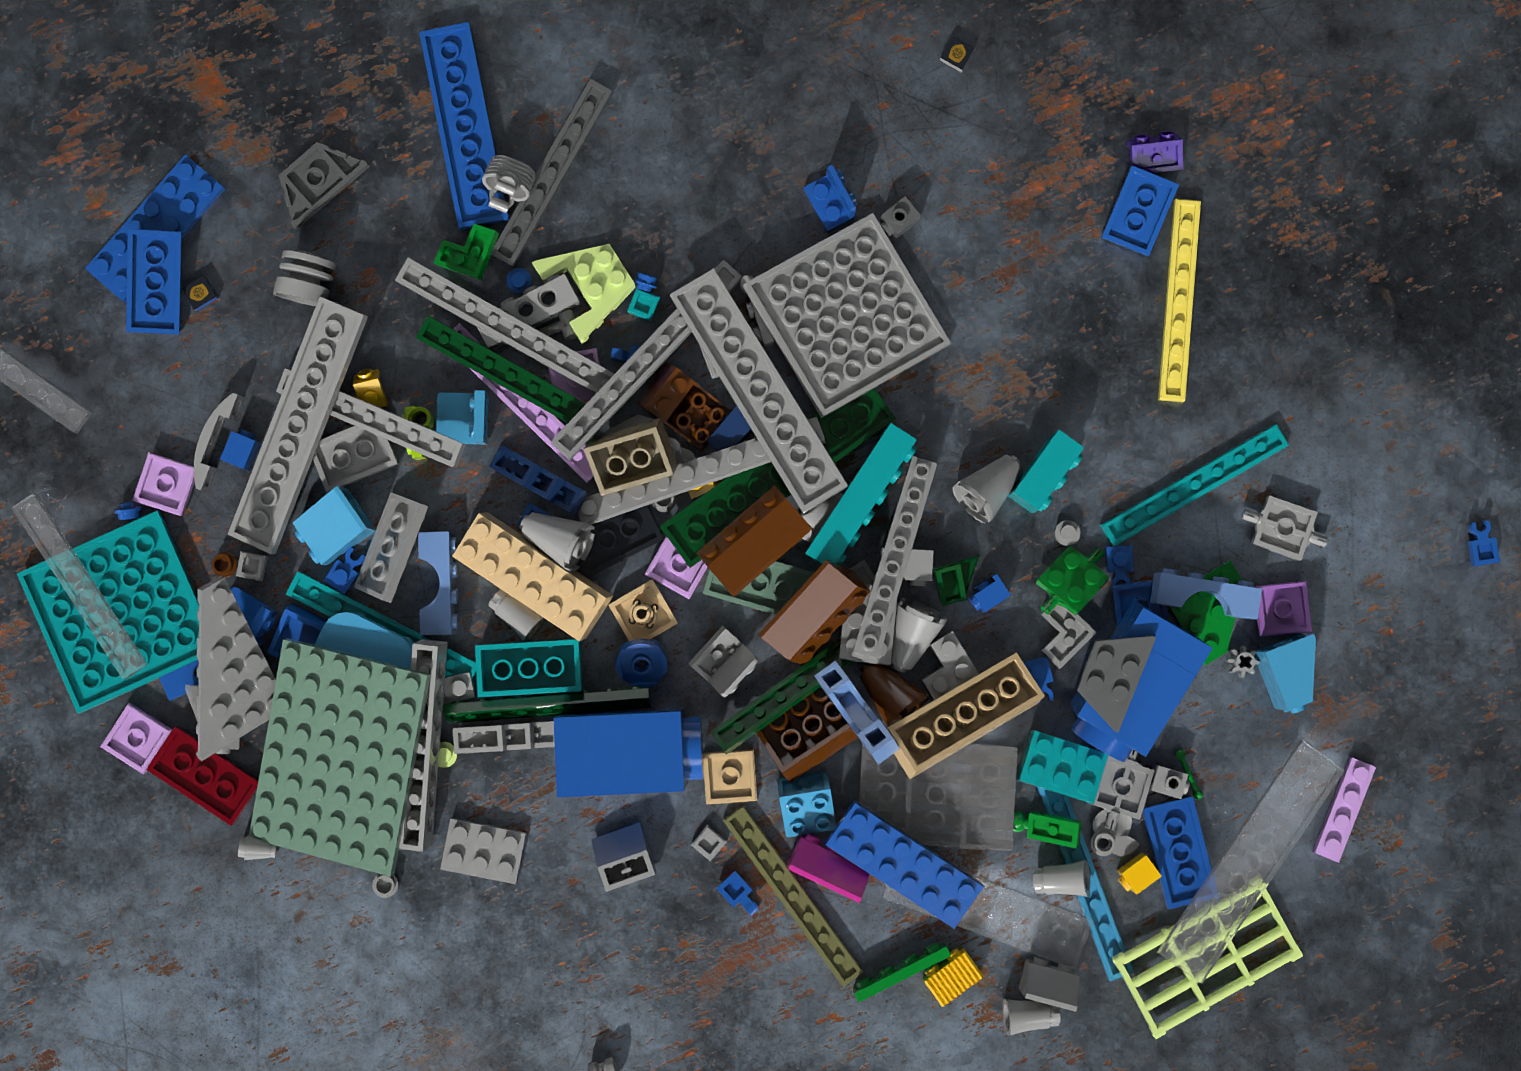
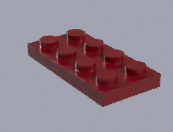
M175 726L146 770L230 826L235 825L256 793L259 779L221 754L214 753L201 761L196 755V752H198V739L179 726Z

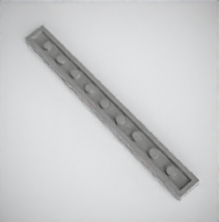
M407 258L395 279L401 285L594 393H597L614 375L611 371L410 258Z
M724 260L714 269L728 292L741 281L742 276ZM678 309L667 318L551 441V444L570 461L692 333Z
M817 417L808 419L821 443H826ZM754 438L680 464L674 475L603 496L600 493L588 496L579 508L578 515L581 522L592 525L771 462L758 439Z

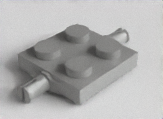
M1270 495L1266 497L1263 509L1259 514L1244 509V515L1241 516V519L1255 523V532L1251 541L1252 545L1298 561L1302 560L1305 549L1310 543L1324 548L1327 544L1325 542L1328 541V537L1314 533V522L1318 512Z
M1135 750L1131 751L1125 762L1108 756L1094 804H1092L1103 808L1109 813L1105 828L1114 831L1119 816L1141 819L1155 770L1143 767L1135 761L1138 753Z

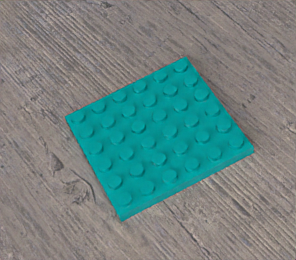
M161 511L148 514L17 573L77 714L99 706L198 660V596Z

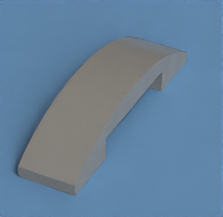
M232 393L218 405L207 420L199 437L194 458L196 489L209 491L217 468L208 465L225 419L229 418L236 421L245 397Z

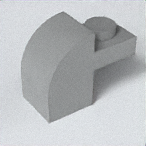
M838 492L807 512L800 513L812 527V530L802 539L812 544L843 497L842 493Z

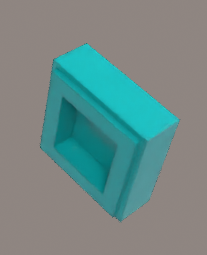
M636 288L627 312L651 322L660 297Z

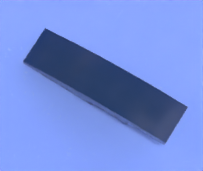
M503 445L500 446L489 465L495 471L573 515L577 514L588 494Z

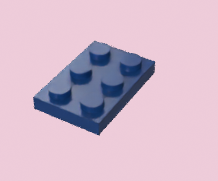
M1131 166L1101 238L1148 257L1179 184Z

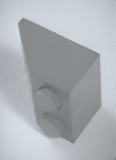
M1035 956L1033 960L1026 958L1018 987L1026 999L1076 1012L1080 976L1073 971L1074 967L1059 963L1058 967L1049 965L1048 960Z

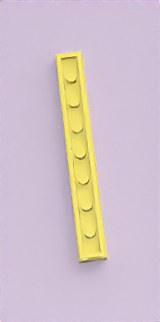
M1175 199L1173 205L1158 400L1185 402L1201 206V201Z

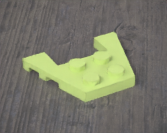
M610 244L532 262L533 267L544 284H546L545 280L555 274L562 275L568 272L590 306L591 310L569 322L581 344L589 339V335L594 329H598L604 322L605 317L612 310H615L636 287Z

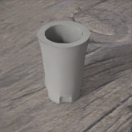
M502 589L496 592L488 604L495 611V614L517 633L523 642L528 641L546 620Z
M1083 860L1070 864L1034 868L1033 884L1035 892L1046 893L1047 895L1066 894L1089 897L1091 881L1087 861Z
M1003 1000V1020L1008 1036L1037 1029H1048L1050 1026H1059L1061 1020L1059 1007L1034 1000Z

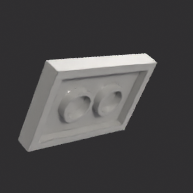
M357 426L321 439L313 457L327 493L336 486H347L399 464L390 440Z
M865 584L871 591L873 585ZM870 593L865 597L864 602L852 611L846 622L842 624L839 660L872 663L851 656ZM897 600L876 664L891 665Z
M451 818L440 870L516 884L527 832Z

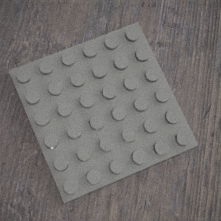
M873 213L743 285L821 418L951 344Z

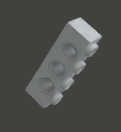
M555 274L545 280L546 284L538 288L535 285L523 291V296L517 299L514 297L506 299L500 304L501 307L499 309L536 329L557 318L560 313L572 310L581 304L566 275L560 276ZM548 293H553L556 295L555 301L550 305L544 304L543 297ZM525 305L533 306L532 314L527 317L521 316V308ZM478 328L488 349L494 351L507 344Z

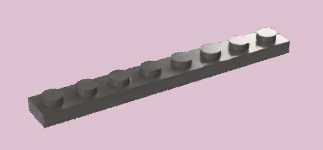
M592 79L589 80L535 174L536 177L534 178L535 181L533 182L530 197L525 201L519 202L496 242L491 256L514 268L613 95L612 90Z

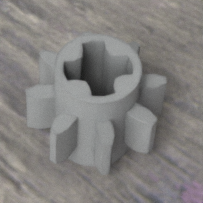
M1241 646L1240 652L1230 649L1232 656L1230 659H1225V662L1231 665L1229 672L1239 671L1238 675L1241 678L1245 677V672L1255 674L1253 668L1255 664H1260L1254 658L1256 651L1246 652V646ZM1239 657H1246L1244 660L1246 666H1239L1241 663Z

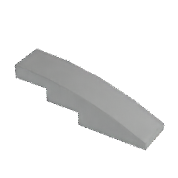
M554 721L453 728L454 754L555 747Z

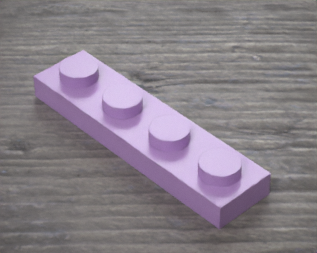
M1349 757L1312 852L1339 863L1376 769L1375 766Z

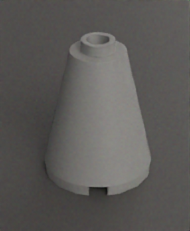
M1013 455L1000 457L958 481L952 487L955 498L959 503L962 500L968 506L965 511L981 523H986L987 521L989 523L995 517L1022 475V463Z
M534 512L529 516L526 515L520 524L522 535L565 570L572 573L579 569V566L576 565L580 559L585 561L595 536V534L591 533L594 526L588 523Z
M900 598L898 602L891 656V667L900 672H905L906 669H913L947 621L945 615L942 618L938 617L940 612L917 601H913L912 605L907 604L906 598Z

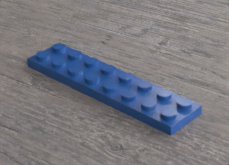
M465 22L421 31L419 34L459 230L472 228L473 223L483 226L508 221V210L507 213L488 206L490 203V190L482 183V177L491 158L496 155L470 23ZM497 191L494 197L506 201L504 192Z

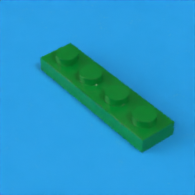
M935 942L925 948L926 952L918 956L911 954L902 959L903 964L895 968L893 965L887 966L879 971V976L873 979L866 977L856 983L857 987L853 988L858 1002L950 957L951 954L946 944Z

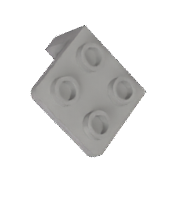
M721 626L688 664L705 678L720 695L726 697L737 689L739 682L755 669L758 658L724 626Z

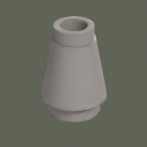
M252 835L240 837L238 857H243L244 860L276 857V845L269 844Z

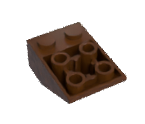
M667 362L637 401L640 407L656 419L661 418L664 425L701 452L708 445L707 440L731 413L729 408L680 369Z

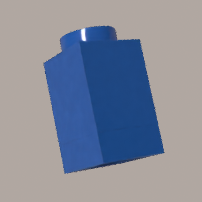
M1135 600L1132 601L1110 639L1153 635L1156 637V640L1119 732H1115L1079 692L1076 693L1070 703L1075 714L1078 716L1071 730L1095 748L1121 762L1126 761L1132 750L1139 752L1145 757L1147 756L1213 649L1200 638Z
M684 708L561 714L553 718L557 798L682 792L686 789L687 780L704 779L701 717L684 718Z

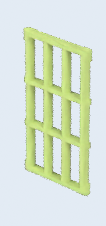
M1257 875L1250 879L1248 884L1212 904L1210 902L1207 903L1205 908L1169 928L1161 929L1159 934L1125 953H1118L1112 959L1147 1021L1153 1037L1158 1039L1165 1035L1169 1029L1203 1010L1206 1012L1213 1004L1247 985H1253L1254 981L1289 961H1296L1303 957L1271 899L1262 878ZM1257 890L1260 891L1266 902L1265 904L1223 926L1217 912ZM1271 912L1278 926L1236 949L1229 936ZM1211 916L1218 930L1179 952L1172 938ZM1284 936L1290 949L1248 972L1242 958L1275 939ZM1224 940L1230 953L1191 974L1185 960ZM1167 942L1173 955L1131 979L1124 965ZM1236 963L1243 976L1204 997L1197 984L1229 965ZM1179 964L1186 978L1143 1002L1136 988ZM1191 987L1198 1001L1162 1022L1155 1024L1149 1011Z

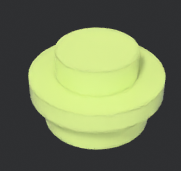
M440 742L439 767L446 768L455 763L458 754H454L453 744Z

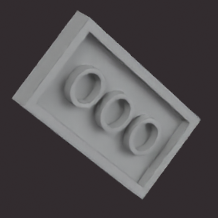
M390 492L354 588L383 601L392 602L402 573L406 568L412 547L416 542L419 529L425 519L428 506Z

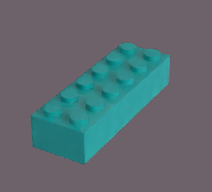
M890 423L808 548L805 556L819 565H822L826 560L840 566L847 557L843 552L847 546L852 548L861 534L857 532L861 525L866 527L874 516L875 512L871 509L875 503L880 505L889 493L885 489L889 482L894 484L902 473L903 469L899 466L903 461L908 463L917 450V447L914 446L917 439Z

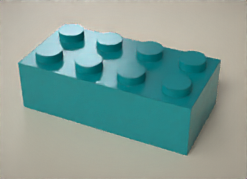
M573 639L475 645L478 697L584 690L581 641Z

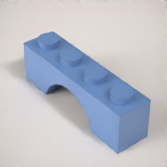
M418 532L419 558L427 561L435 568L440 582L436 598L428 606L420 609V635L455 634V629L459 628V615L455 614L454 604H458L459 599L458 588H454V578L458 577V565L454 563V557H452L453 552L458 548L457 537H453L452 532Z
M1163 568V573H1154L1150 604L1182 607L1191 595L1204 591L1212 594L1219 600L1225 616L1258 620L1262 589L1254 588L1253 582L1238 581V585L1229 584L1228 578L1213 577V581L1203 579V574L1188 573V577L1178 575V570Z
M836 661L815 675L822 689L877 764H880L899 750L894 738L875 716Z

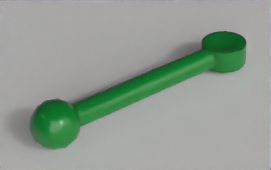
M1176 750L1174 755L1180 760L1185 773L1188 774V780H1190L1194 791L1193 797L1196 800H1200L1203 797V792L1198 790L1186 763L1185 751Z

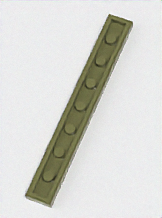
M744 804L726 816L723 822L844 988L863 974L864 971L793 872L788 869V865Z

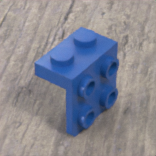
M233 587L231 591L260 647L263 642L261 639L265 632H268L274 625L276 620L274 617L278 611L240 588Z

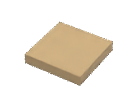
M754 749L732 750L727 755L724 751L703 753L706 804L757 801Z

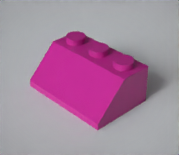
M807 834L806 837L801 835L788 861V869L860 903L870 874L831 848L821 845L822 840L810 834Z

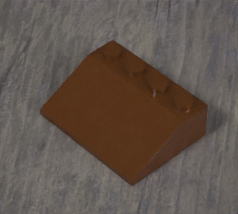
M822 687L815 690L757 732L760 740L789 783L858 738Z

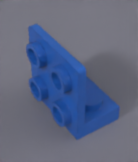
M832 164L827 166L826 176L803 187L806 196L827 233L852 221L856 212L855 206L858 205L851 191L847 192L843 185L845 179L839 168L835 170Z

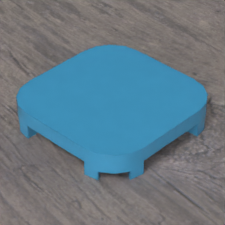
M344 612L337 613L328 619L315 645L411 669L412 645L415 642L409 637H403L364 617L361 613Z

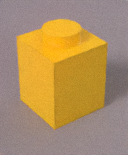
M1142 852L1117 870L1121 876L1118 879L1120 884L1127 892L1131 890L1135 894L1140 893L1161 877V874L1147 855Z

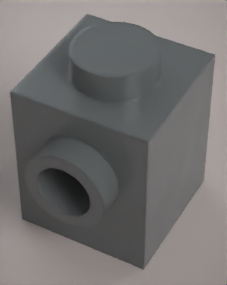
M905 196L881 215L880 221L882 223L880 225L887 236L892 235L897 239L919 222L921 215Z

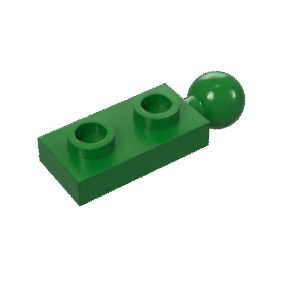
M1018 811L1012 812L1007 818L1013 820L1012 831L1021 832L1027 829V838L1072 848L1079 846L1082 821L1036 811L1029 813V819L1022 812Z

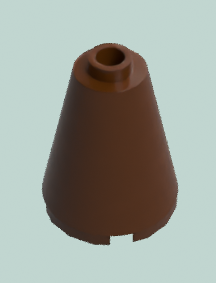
M866 663L860 669L862 672L860 679L887 728L919 710L929 700L926 693L886 665Z

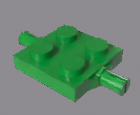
M1070 545L1036 582L1049 596V599L1040 607L1041 610L1049 615L1059 605L1068 609L1076 616L1109 581L1110 577L1096 565L1105 555L1104 552L1100 551V548H1096L1089 557H1086Z

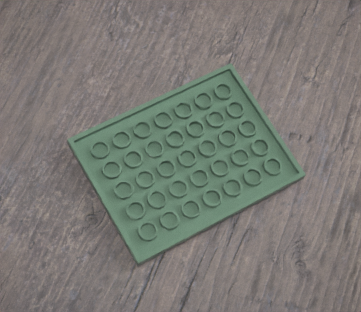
M289 638L283 639L249 835L262 839L272 845L389 877L394 875L431 674Z

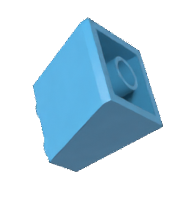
M340 486L333 488L293 522L296 528L294 530L295 535L302 543L306 542L311 549L308 551L310 557L316 564L320 562L321 565L326 566L346 553L350 547L356 546L376 531V528L349 489Z
M1299 633L1255 650V660L1260 662L1257 665L1275 709L1284 710V712L1291 711L1293 714L1305 710V705L1313 702L1316 637L1314 634Z

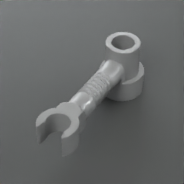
M572 310L560 313L558 315L560 321L538 329V331L547 336L562 331L566 341L578 338L569 323L576 319Z

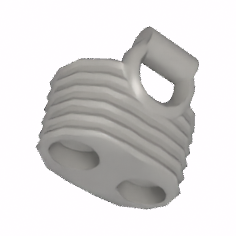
M505 155L493 156L482 177V183L490 190V203L488 206L507 213V210L515 201H525L530 197L533 182L535 181L534 178L536 177L535 171L529 165ZM501 191L509 194V202L494 197L495 193Z

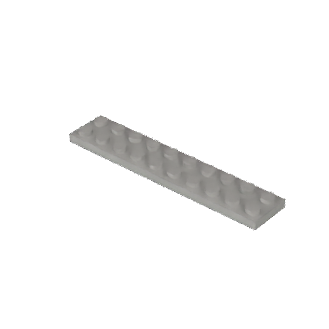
M714 268L671 293V299L802 513L807 512L847 488L848 485Z
M319 297L228 535L269 554H276L368 316L326 298Z

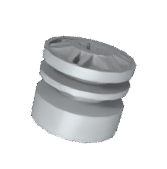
M284 250L281 258L292 264L280 263L279 268L290 274L289 277H276L273 294L310 306H316L319 297L328 299L330 290L321 286L320 281H333V276L323 271L334 272L336 264L310 252Z

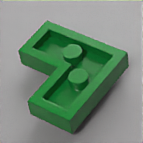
M473 223L465 247L442 240L434 264L481 281L499 233Z

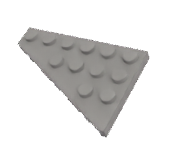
M219 576L198 588L199 609L197 611V620H199V638H197V659L199 665L197 667V677L199 678V695H197L196 716L198 717L196 725L198 752H196V755L201 761L269 720L276 679L223 576Z

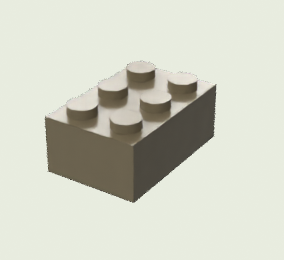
M661 418L593 438L583 448L601 496L674 475L678 467Z

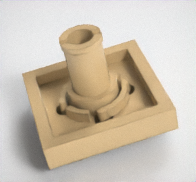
M653 579L608 605L629 641L635 639L651 640L678 624ZM638 599L640 600L641 604L637 605L639 603L638 601H636L634 604V601ZM653 604H657V605H658V610H656V606H653V609H654V611H653L652 608H651V606H652ZM629 619H630V622L633 623L634 620H635L636 623H635V624H630V623H629ZM649 623L648 627H651L652 624H654L653 628L649 629L647 628L646 624Z

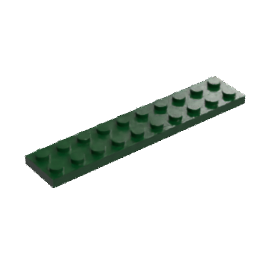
M874 388L822 418L818 412L809 418L817 417L826 442L823 446L834 463L896 419ZM772 462L727 477L661 525L660 529L687 566L692 568L701 561V558L696 553L773 486L786 498L791 493Z

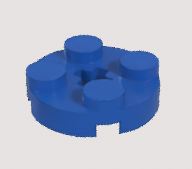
M635 639L623 643L616 657L617 674L622 681L624 679L632 687H652L667 672V655L660 646V643L654 639ZM638 660H644L648 662L645 663L644 668H640L639 664H635V662H638Z

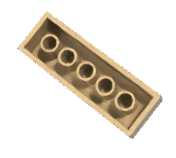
M488 512L478 513L452 556L578 641L587 639L613 597L612 594L579 572L575 571L572 573L565 570L523 535Z
M1015 653L888 727V732L899 747V750L894 755L909 779L1033 707L1045 695L1019 655Z

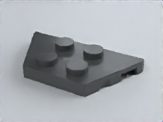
M316 142L279 174L293 228L299 229L370 166L366 161L358 160L348 156L346 153L333 150L326 145Z
M1153 635L1096 640L1076 690L1115 732L1120 730L1156 640V637Z

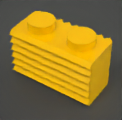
M958 948L950 952L951 956L946 958L945 962L939 966L936 963L924 972L926 976L923 977V981L942 1007L984 977L964 948L960 951Z

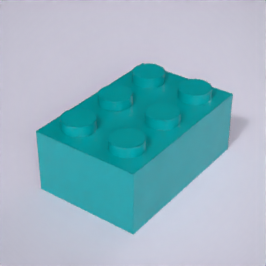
M1057 430L1050 435L1014 485L1008 497L1030 513L1045 510L1053 500L1051 496L1053 490L1060 489L1068 479V476L1065 475L1066 472L1075 468L1082 460L1083 455L1080 453L1084 447L1061 430Z
M1033 730L1029 732L1015 780L1094 804L1109 755Z

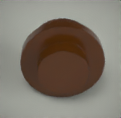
M228 552L219 553L212 561V568L215 574L225 578L231 577L238 567L236 557Z

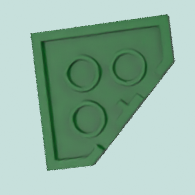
M1231 560L1205 574L1203 578L1213 581V577L1228 578L1229 584L1238 585V581H1243ZM1199 591L1191 595L1182 607L1167 606L1179 627L1200 638L1213 648L1203 663L1204 666L1227 653L1235 617L1225 616L1223 607L1215 596L1208 592Z

